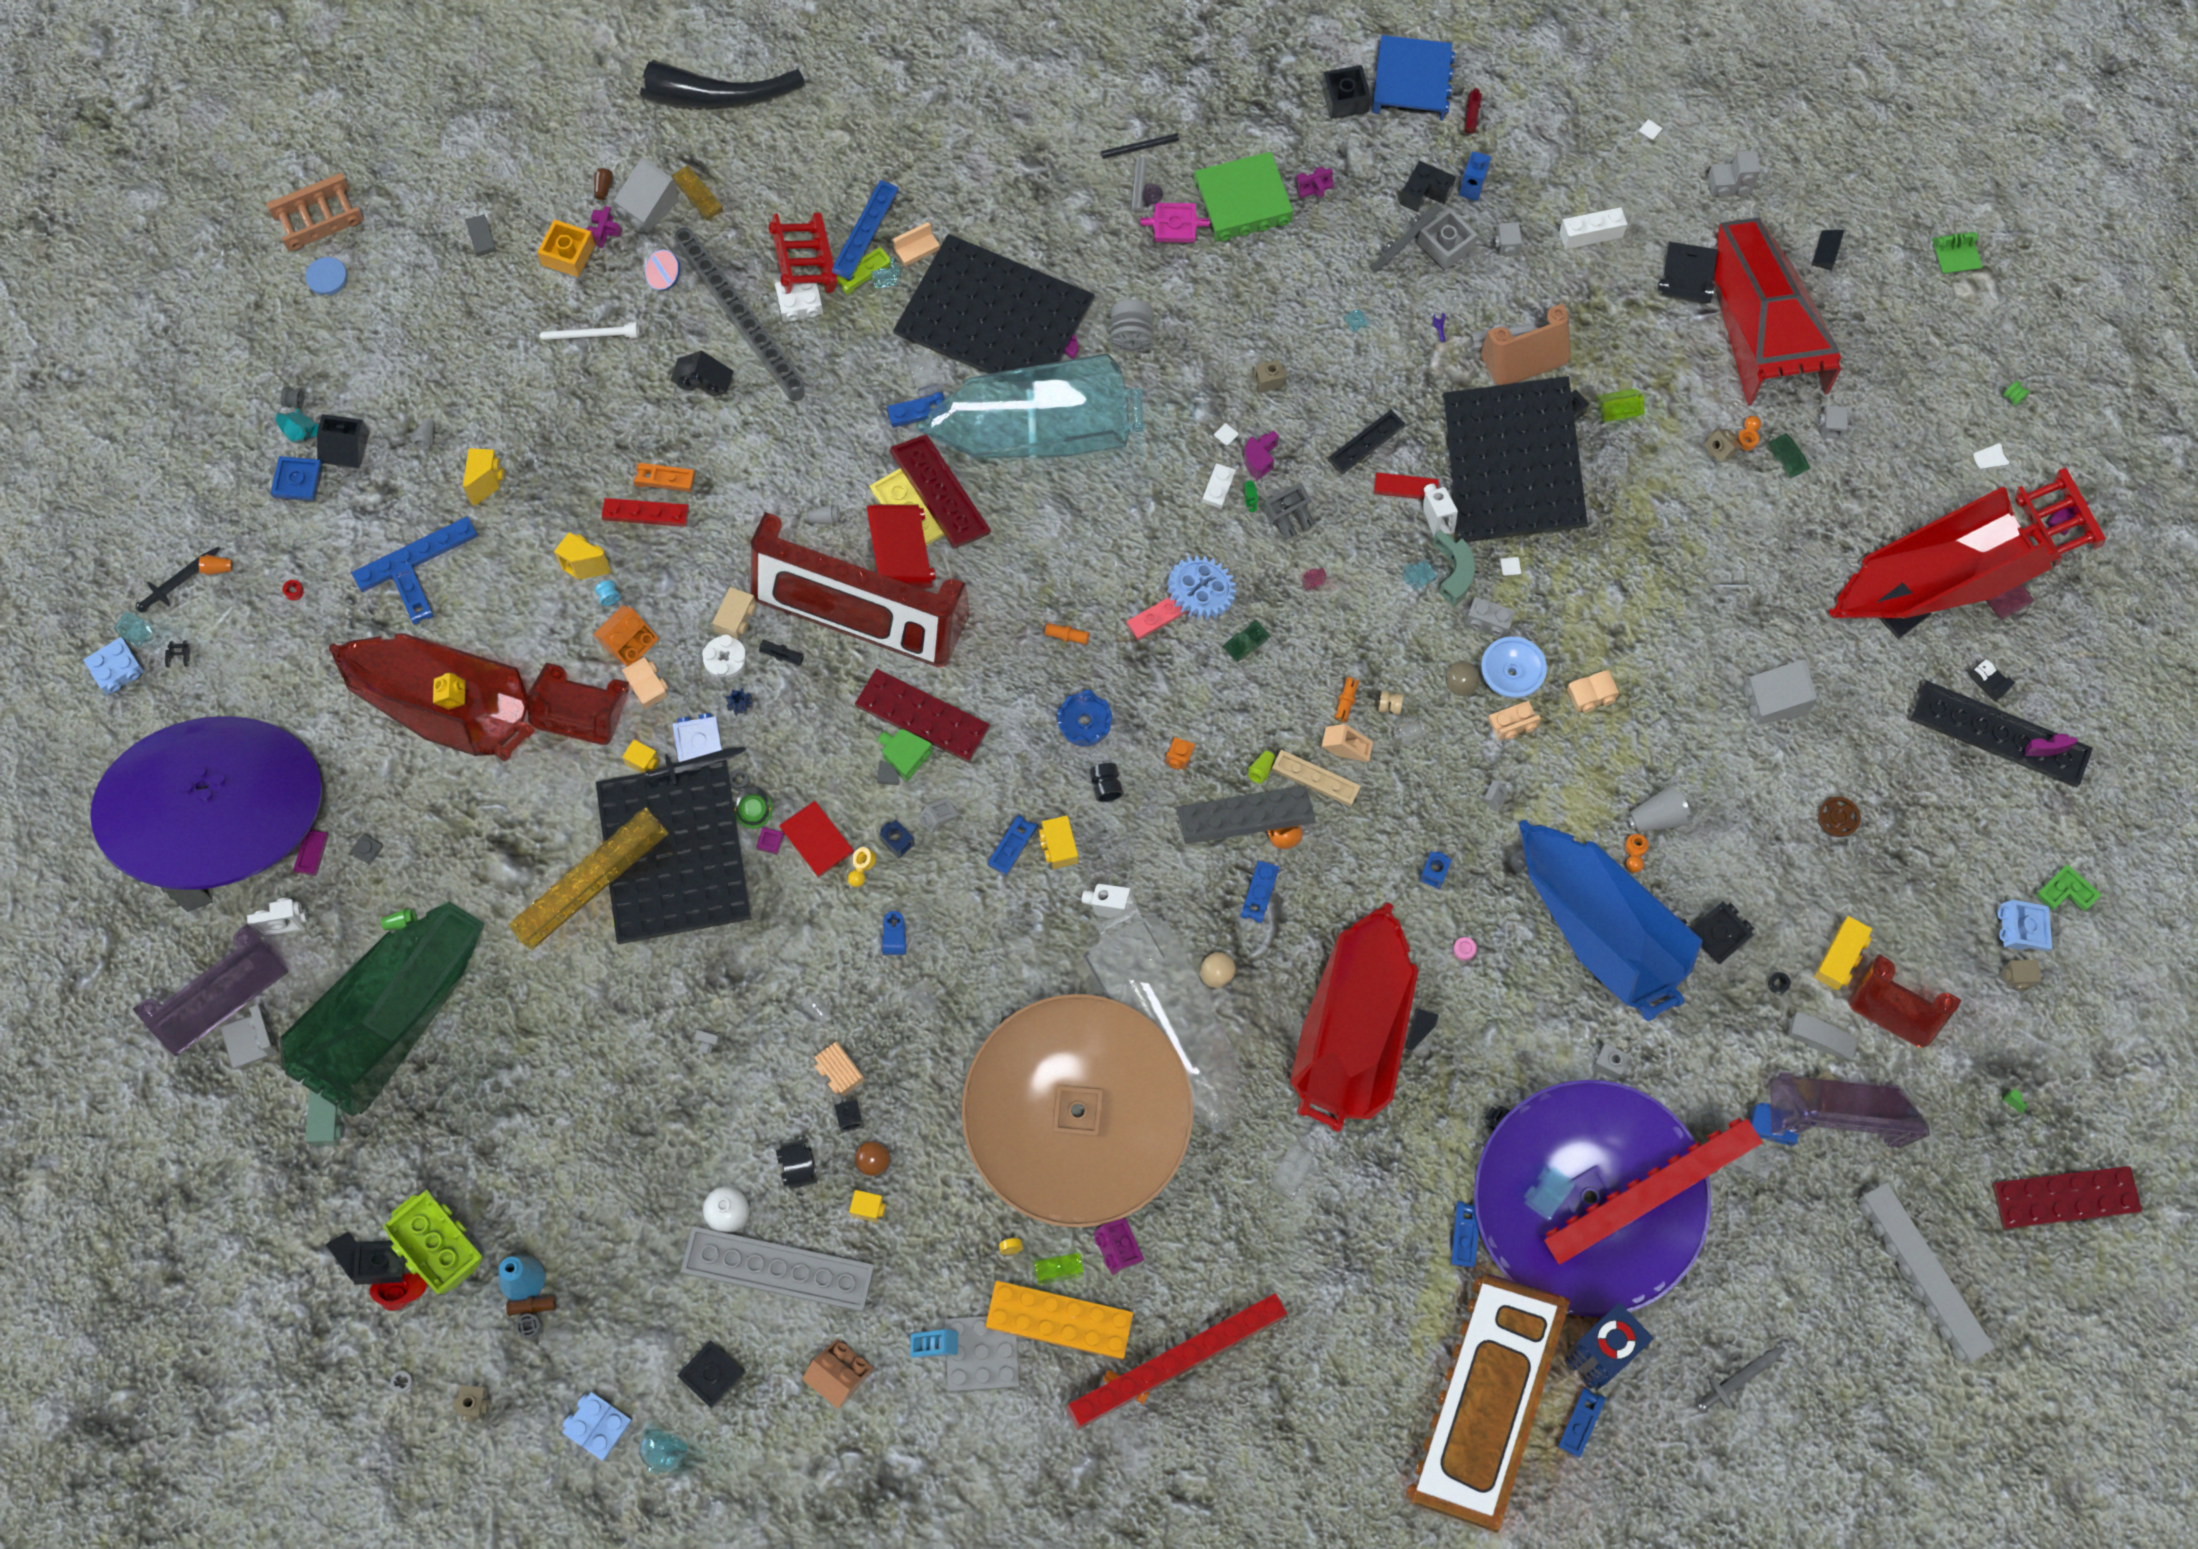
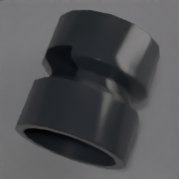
M1103 763L1089 770L1092 784L1095 785L1096 801L1109 802L1119 799L1124 795L1121 781L1117 779L1119 777L1117 764Z

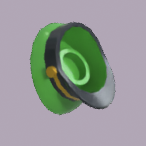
M755 786L744 788L739 793L734 807L738 822L745 828L750 829L761 828L767 824L773 812L771 799L763 790Z

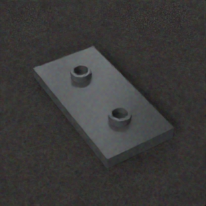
M1436 203L1420 216L1417 214L1409 222L1410 226L1394 242L1390 241L1383 248L1384 252L1369 267L1376 272L1391 261L1441 211L1440 205Z

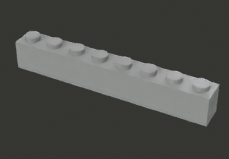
M1888 1183L1861 1197L1858 1200L1861 1212L1869 1217L1873 1223L1874 1232L1879 1237H1882L1886 1243L1887 1252L1897 1260L1900 1272L1905 1278L1909 1279L1913 1285L1912 1290L1919 1299H1922L1926 1305L1925 1309L1929 1317L1933 1320L1935 1319L1939 1325L1940 1334L1945 1340L1950 1342L1953 1347V1354L1957 1360L1962 1361L1966 1365L1994 1349L1995 1347Z

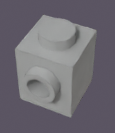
M1519 222L1498 224L1497 232L1494 236V247L1498 248L1499 255L1514 256L1519 254L1522 245Z
M1830 405L1826 406L1823 413L1819 414L1818 425L1821 426V438L1843 439L1848 430L1847 407Z
M1605 1043L1592 1069L1618 1080L1621 1075L1626 1076L1631 1066L1628 1063L1630 1055Z

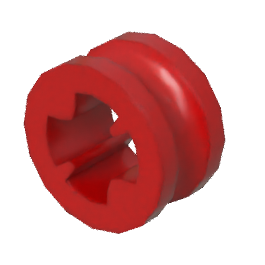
M292 579L283 584L282 591L287 599L297 601L303 596L304 589L299 581ZM294 587L297 591L292 593L289 589Z

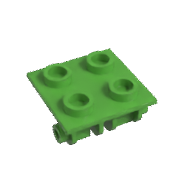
M1970 231L1964 234L1958 233L1957 235L1952 234L1951 236L1932 238L1943 274L1983 268L1975 245V241H1978L1979 238L1978 233Z

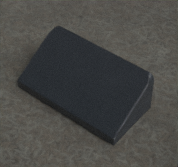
M1844 230L1821 231L1812 262L1813 266L1832 270L1836 262Z
M347 1232L325 1245L350 1280L353 1281L356 1241Z

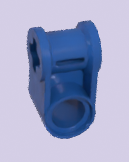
M890 911L883 920V955H906V935L903 916L898 911ZM893 920H897L898 922L896 923V927L891 926V924H893Z

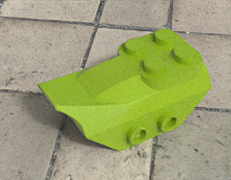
M425 1190L421 1195L413 1194L391 1213V1219L382 1227L394 1243L391 1246L394 1252L399 1257L404 1255L408 1260L405 1263L407 1268L413 1274L418 1273L438 1295L453 1290L474 1273L482 1261V1255L464 1235V1232L467 1230L460 1221L454 1222L450 1218V1215L453 1213L446 1204L440 1205L432 1194Z

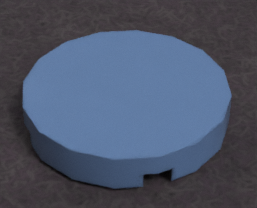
M319 258L313 261L307 268L305 273L306 282L311 291L317 295H334L346 285L347 271L342 262L336 258Z

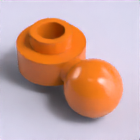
M1757 416L1746 418L1744 422L1745 429L1741 430L1736 440L1743 446L1741 449L1745 451L1753 450L1759 442V435L1756 431L1761 427V420Z
M1640 834L1629 836L1625 843V850L1631 856L1626 861V867L1632 873H1638L1643 869L1644 861L1641 857L1646 853L1649 846L1648 840ZM1634 842L1640 843L1641 846L1636 845Z

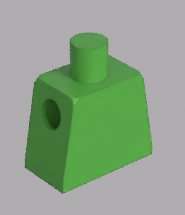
M900 729L895 736L884 731L878 738V742L885 746L882 750L883 759L895 768L898 775L905 782L910 780L933 752L930 742L904 729Z

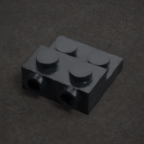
M1724 901L1691 928L1702 939V946L1719 964H1722L1755 936L1752 933L1755 928L1746 919L1742 922L1737 916L1739 911L1731 902L1726 904Z

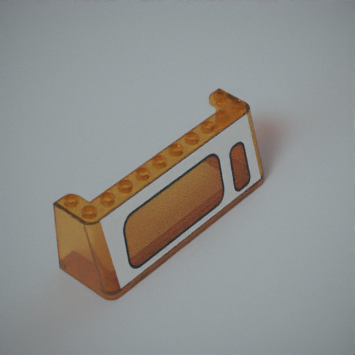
M1484 1272L1481 1276L1478 1275L1473 1282L1471 1292L1475 1293V1299L1470 1298L1466 1310L1470 1312L1468 1321H1463L1459 1334L1463 1335L1461 1343H1456L1452 1357L1456 1359L1453 1367L1449 1366L1444 1380L1448 1381L1446 1390L1441 1389L1437 1401L1441 1406L1438 1414L1434 1413L1432 1416L1430 1427H1433L1431 1437L1426 1436L1422 1450L1426 1451L1423 1460H1418L1415 1474H1418V1478L1415 1483L1409 1484L1405 1498L1409 1499L1408 1506L1491 1536L1497 1534L1500 1530L1569 1308L1570 1299Z

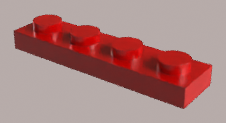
M604 498L601 517L603 521L686 527L689 506L688 504Z

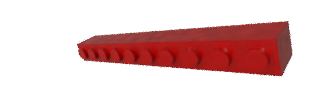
M1740 1117L1728 1124L1730 1129L1723 1133L1720 1129L1707 1136L1710 1141L1703 1145L1700 1142L1695 1143L1687 1148L1689 1153L1685 1156L1675 1155L1667 1160L1669 1165L1665 1168L1655 1167L1647 1172L1648 1178L1640 1181L1639 1178L1626 1185L1628 1190L1621 1194L1618 1190L1606 1197L1608 1202L1601 1206L1597 1202L1586 1209L1588 1214L1581 1218L1577 1214L1567 1220L1568 1226L1559 1230L1557 1226L1545 1233L1548 1238L1544 1239L1557 1263L1559 1265L1761 1145L1763 1142L1748 1118L1743 1121Z
M1274 1293L1069 1403L1066 1410L1078 1431L1282 1321L1288 1313L1277 1294Z

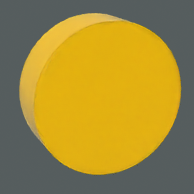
M1019 1238L1003 1240L999 1244L1000 1253L1002 1255H1010L1022 1251V1240Z

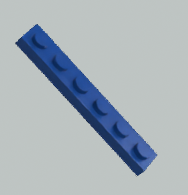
M882 180L879 181L833 265L832 273L849 280L852 279L894 201L899 187Z
M467 516L351 572L362 593L393 578L392 572L409 565L414 568L478 537Z

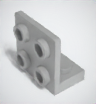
M259 1005L249 1008L251 1016L221 1028L232 1067L235 1069L278 1053L267 1014Z

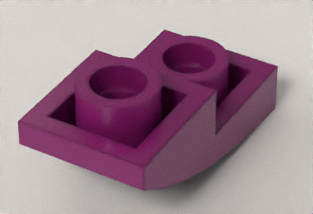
M2057 734L2049 742L2045 739H2034L2025 747V756H2051L2066 752L2077 743V738L2069 737L2067 734Z

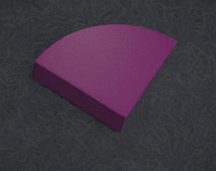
M1075 335L1072 336L1069 346L1065 349V354L1072 360L1075 359L1079 350Z

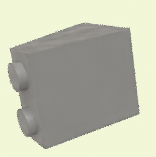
M644 157L640 159L614 199L617 215L622 219L626 218L637 230L641 229L645 233H648L679 202L674 179Z
M1805 659L1751 676L1744 685L1745 697L1749 698L1751 704L1750 714L1752 718H1755L1756 724L1806 716L1817 701V695Z

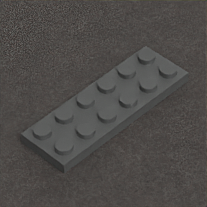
M1306 785L1176 807L1185 844L1315 823V814Z

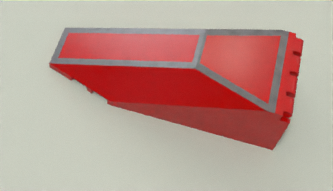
M1759 217L1720 223L1718 226V250L1713 282L1747 405L1753 404L1763 379L1779 377V371L1782 377L1797 375L1800 373L1799 368L1802 374L1818 372L1824 395L1829 394L1841 371L1839 364L1841 359L1840 352L1794 266Z

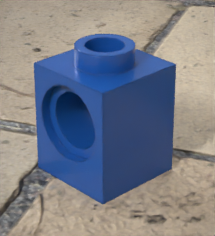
M1431 851L1419 882L1441 889L1452 859L1442 852ZM1438 865L1442 871L1435 872L1431 866Z

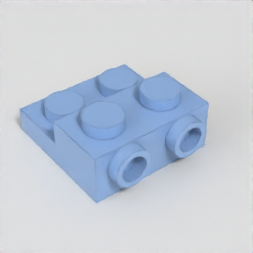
M122 637L83 659L93 678L106 695L118 691L121 686L129 681L136 680L145 672Z
M2010 900L2001 904L1998 910V917L2002 919V929L2000 930L1999 937L2004 942V947L2017 950L2030 948L2049 951L2052 949L2049 906L2018 900Z
M591 1392L589 1395L584 1394L577 1404L579 1410L574 1416L569 1415L562 1425L565 1428L562 1433L602 1461H605L632 1420Z

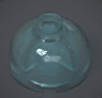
M647 1429L639 1446V1455L642 1462L647 1466L646 1469L655 1475L677 1470L689 1452L687 1451L688 1446L671 1434L667 1438L661 1436L663 1432L661 1430Z

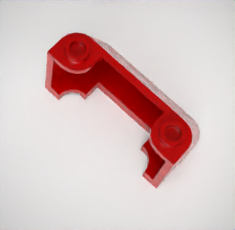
M919 504L866 505L882 595L887 596L933 588L932 580H936L934 567L930 568L927 556L922 521L926 520L924 508H919Z

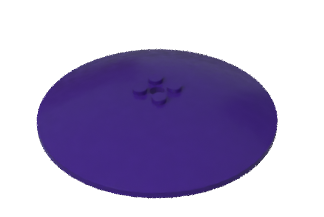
M216 716L193 719L171 725L146 736L123 752L111 764L98 783L93 796L90 814L91 827L95 840L108 861L117 869L138 881L168 889L198 890L215 888L252 877L270 868L294 850L307 835L316 820L322 799V783L316 762L308 749L293 735L279 727L260 720L244 717ZM202 786H208L207 789L198 790Z
M1577 1080L1560 1083L1529 1096L1507 1113L1496 1126L1482 1151L1477 1166L1474 1184L1475 1214L1480 1234L1491 1258L1500 1271L1519 1290L1532 1299L1557 1306L1556 1310L1577 1316L1604 1317L1619 1302L1631 1312L1656 1301L1681 1281L1697 1259L1704 1244L1711 1216L1709 1176L1560 1265L1544 1239L1548 1238L1545 1233L1557 1226L1559 1230L1568 1226L1567 1220L1577 1214L1580 1218L1588 1214L1587 1208L1597 1202L1600 1206L1608 1202L1606 1197L1617 1190L1620 1194L1628 1190L1626 1185L1639 1178L1640 1181L1648 1178L1647 1172L1655 1167L1665 1168L1669 1165L1667 1160L1675 1155L1685 1156L1689 1153L1687 1148L1696 1143L1684 1124L1662 1103L1635 1088L1620 1083L1603 1080ZM1591 1190L1595 1192L1597 1199L1593 1204H1587L1584 1201L1583 1196L1586 1191Z

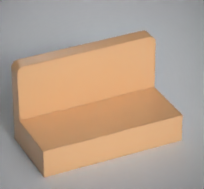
M929 222L893 239L895 253L904 267L940 249L939 243L932 234Z

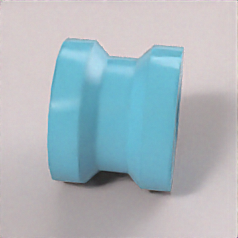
M613 580L600 582L594 588L596 595L600 596L599 601L602 606L612 605L621 597L619 592L615 590L616 585Z

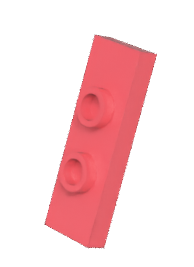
M1170 597L1129 619L1127 626L1136 639L1140 640L1189 611L1186 610L1181 613L1182 606L1175 607L1174 605L1177 600H1170Z

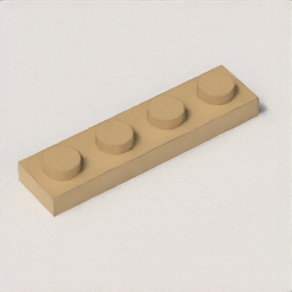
M1283 750L1280 751L1271 770L1349 807H1352L1361 788L1360 785Z

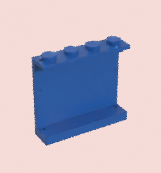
M1381 35L1372 113L1380 114L1381 105L1440 111V121H1443L1444 113L1449 112L1450 101H1446V98L1450 97L1452 85L1448 84V80H1452L1453 68H1450V63L1453 64L1455 52L1452 51V43Z

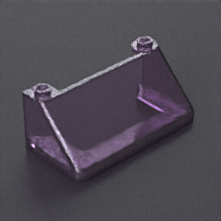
M1789 1072L1779 1073V1076L1770 1080L1772 1134L1784 1135L1785 1130L1794 1132V1134H1800L1813 1127L1884 1134V1144H1889V1147L1902 1148L1930 1135L1929 1124L1906 1092L1899 1088V1085L1890 1084L1884 1087L1793 1076Z

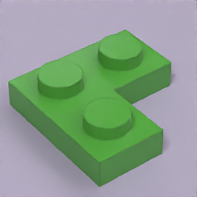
M2068 864L2036 894L2052 911L2068 897L2084 912L2102 895Z

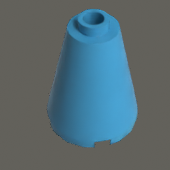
M516 1255L508 1257L501 1262L498 1273V1285L501 1292L512 1301L527 1299L529 1296L536 1297L544 1287L546 1279L544 1268L536 1258L530 1255Z

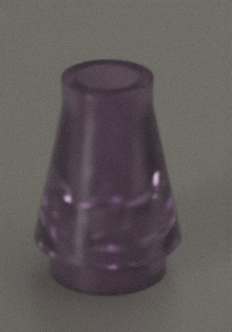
M1147 183L1143 191L1144 200L1149 204L1160 202L1163 197L1162 189L1158 185Z

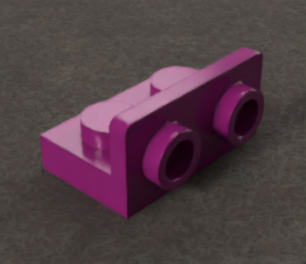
M1126 1218L1104 1224L1094 1232L1095 1243L1100 1248L1105 1265L1112 1275L1144 1261V1257Z

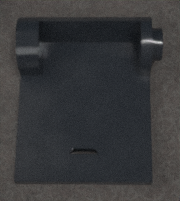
M1669 241L1663 279H1660L1658 284V291H1661V296L1710 304L1714 292L1713 277L1718 249Z

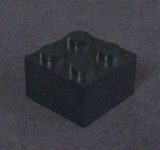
M1362 65L1323 72L1322 89L1331 119L1370 111L1371 94Z

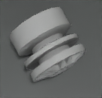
M1123 300L1115 303L1111 308V345L1125 352H1139L1150 348L1153 344V307L1140 300Z

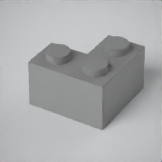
M1757 151L1736 152L1731 164L1712 165L1708 174L1711 196L1726 197L1729 195L1745 196L1752 194L1761 172Z

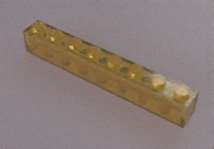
M645 807L642 811L636 813L634 818L627 824L621 826L613 836L602 842L599 848L592 854L586 856L578 866L567 872L565 877L557 884L552 885L529 908L517 915L508 926L524 946L533 950L668 834L667 830L656 816Z

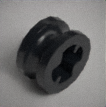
M1782 972L1773 974L1768 981L1769 990L1778 995L1785 993L1791 984L1790 978ZM1777 979H1781L1780 982H1784L1781 988L1774 984Z

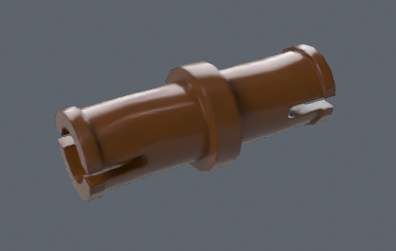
M555 1295L539 1298L529 1296L527 1299L507 1301L506 1303L508 1316L526 1313L535 1315L536 1312L555 1311L557 1308Z

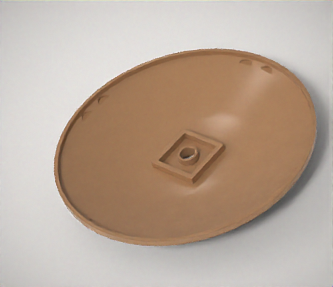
M1085 994L1060 995L1032 1003L1015 1012L1004 1020L982 1044L971 1064L964 1086L962 1098L963 1131L969 1153L978 1172L988 1186L1008 1205L1024 1215L1051 1225L1063 1227L1098 1226L1119 1220L1139 1210L1154 1199L1172 1179L1182 1162L1191 1136L1193 1123L1192 1090L1188 1074L1176 1048L1159 1027L1145 1015L1132 1007L1105 997ZM1081 1104L1084 1107L1085 1113L1082 1117L1077 1118L1072 1115L1071 1109L1074 1105Z

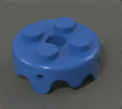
M1083 690L1079 694L1068 696L1061 708L1058 709L1059 730L1063 737L1074 745L1081 747L1096 745L1105 739L1110 732L1112 713L1109 704L1105 699L1097 697L1092 690ZM1087 716L1091 719V722L1088 725H1082L1079 723V719Z

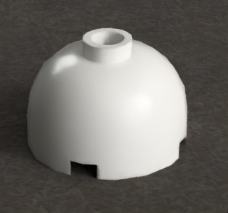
M723 1186L714 1189L708 1194L704 1201L703 1215L706 1223L712 1230L731 1234L745 1226L749 1219L750 1206L748 1199L741 1191L734 1187Z

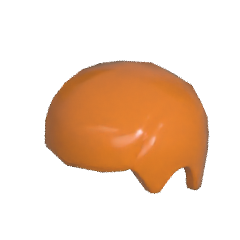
M1298 825V828L1292 826L1267 831L1272 845L1282 850L1295 847L1301 842L1303 836L1300 825Z

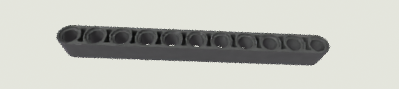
M687 227L679 228L675 233L677 247L786 396L792 401H799L804 398L803 380L692 230Z

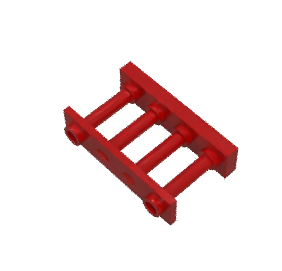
M813 213L811 221L808 223L780 224L779 215L774 214L768 228L769 233L773 236L781 270V285L784 286L786 294L791 293L794 284L821 283V285H824L825 293H833L838 280L836 274L832 273L834 263L822 213ZM808 231L812 234L813 238L812 240L784 241L783 232ZM787 249H813L816 251L817 256L813 258H788ZM791 266H817V268H820L821 274L793 276Z
M2066 467L2058 470L2054 482L2034 491L2026 493L2023 486L2018 487L2015 496L2018 507L2023 508L2031 524H2039L2042 529L2041 533L2051 547L2055 548L2059 553L2058 559L2052 562L2054 566L2059 565L2062 558L2061 554L2084 544H2092L2094 550L2104 545L2106 538ZM2055 490H2062L2065 496L2064 500L2041 510H2035L2031 502L2032 500ZM2067 507L2069 509L2072 508L2075 514L2074 518L2048 529L2045 528L2041 518ZM2074 526H2082L2085 532L2084 536L2056 547L2051 539V536Z

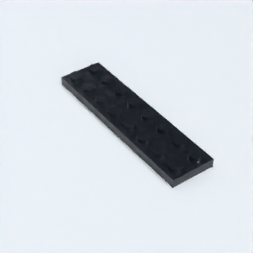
M1927 680L1923 684L1910 719L2076 788L2081 784L2093 747L2077 741L2070 750L2057 755L2025 756V747L2032 740L2045 739L2049 742L2058 733Z

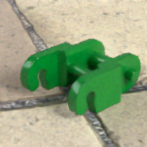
M1249 480L1245 483L1244 495L1246 507H1253L1249 508V512L1253 513L1257 510L1258 494L1255 483Z

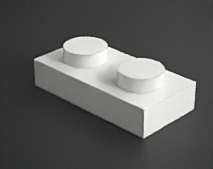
M1216 463L1202 498V503L1222 509L1236 470Z

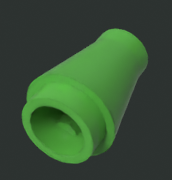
M404 908L387 917L381 918L382 928L384 931L411 930L412 927L417 925L416 913L413 909Z

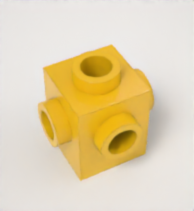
M445 673L443 676L435 678L433 703L448 710L465 704L466 680L457 677L453 673Z

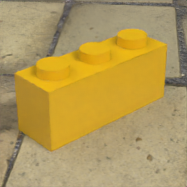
M1847 916L1840 925L1813 978L1837 991L1842 985L1847 986L1853 976L1850 974L1852 967L1856 968L1862 959V956L1859 955L1862 948L1866 949L1872 940V937L1869 936L1872 928Z

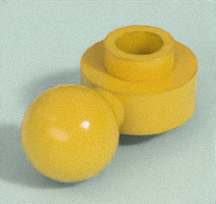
M861 847L855 851L853 864L856 869L848 875V882L851 886L860 887L864 884V871L870 870L876 861V855L873 850Z

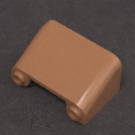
M1563 303L1550 308L1547 314L1549 325L1514 338L1505 327H1497L1487 331L1481 358L1497 385L1517 383L1567 364L1571 354L1569 317Z

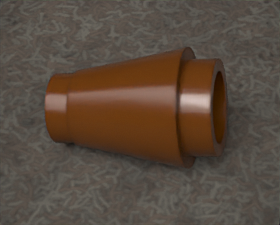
M598 168L594 173V198L598 200L606 199L614 179L612 171Z

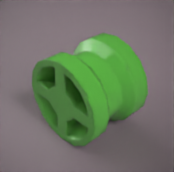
M2017 380L2005 391L2003 396L2012 400V404L2016 407L2031 391L2028 388L2024 389L2021 386V382Z

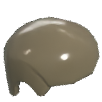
M1461 661L1450 666L1447 671V687L1455 695L1467 696L1473 694L1478 688L1479 672L1472 663Z

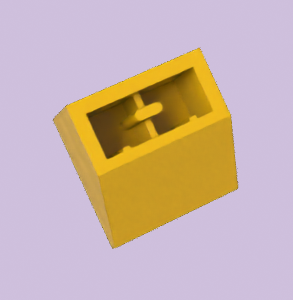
M568 532L554 550L561 569L578 580L606 575L611 572L608 559L604 554L605 551L596 544L592 546L587 543V540L579 534L575 536Z

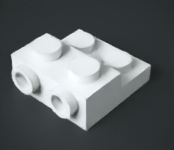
M781 282L775 283L783 322L796 321L800 318L816 317L823 314L817 283L794 284L790 294H786Z
M280 898L276 902L269 903L270 912L260 910L252 915H247L248 925L260 937L306 930L305 922H308L307 910L301 908L300 902H294L289 898Z

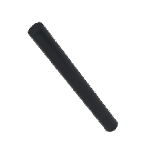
M1175 133L1100 151L1101 158L1105 159L1179 141V135Z

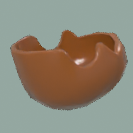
M865 1142L857 1148L854 1154L855 1167L866 1176H878L886 1171L890 1163V1153L879 1142Z

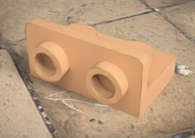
M1528 700L1491 714L1488 720L1500 741L1503 739L1511 740L1524 731L1529 733L1536 730L1541 717L1540 715H1535Z

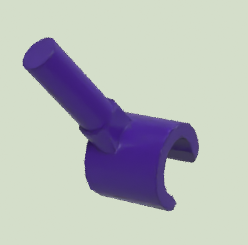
M1444 313L1441 314V319H1437L1434 314L1432 325L1438 329L1441 343L1446 342L1443 331L1445 324Z

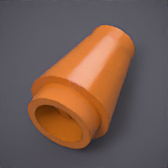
M205 554V556L199 557V572L205 573V575L232 572V559Z

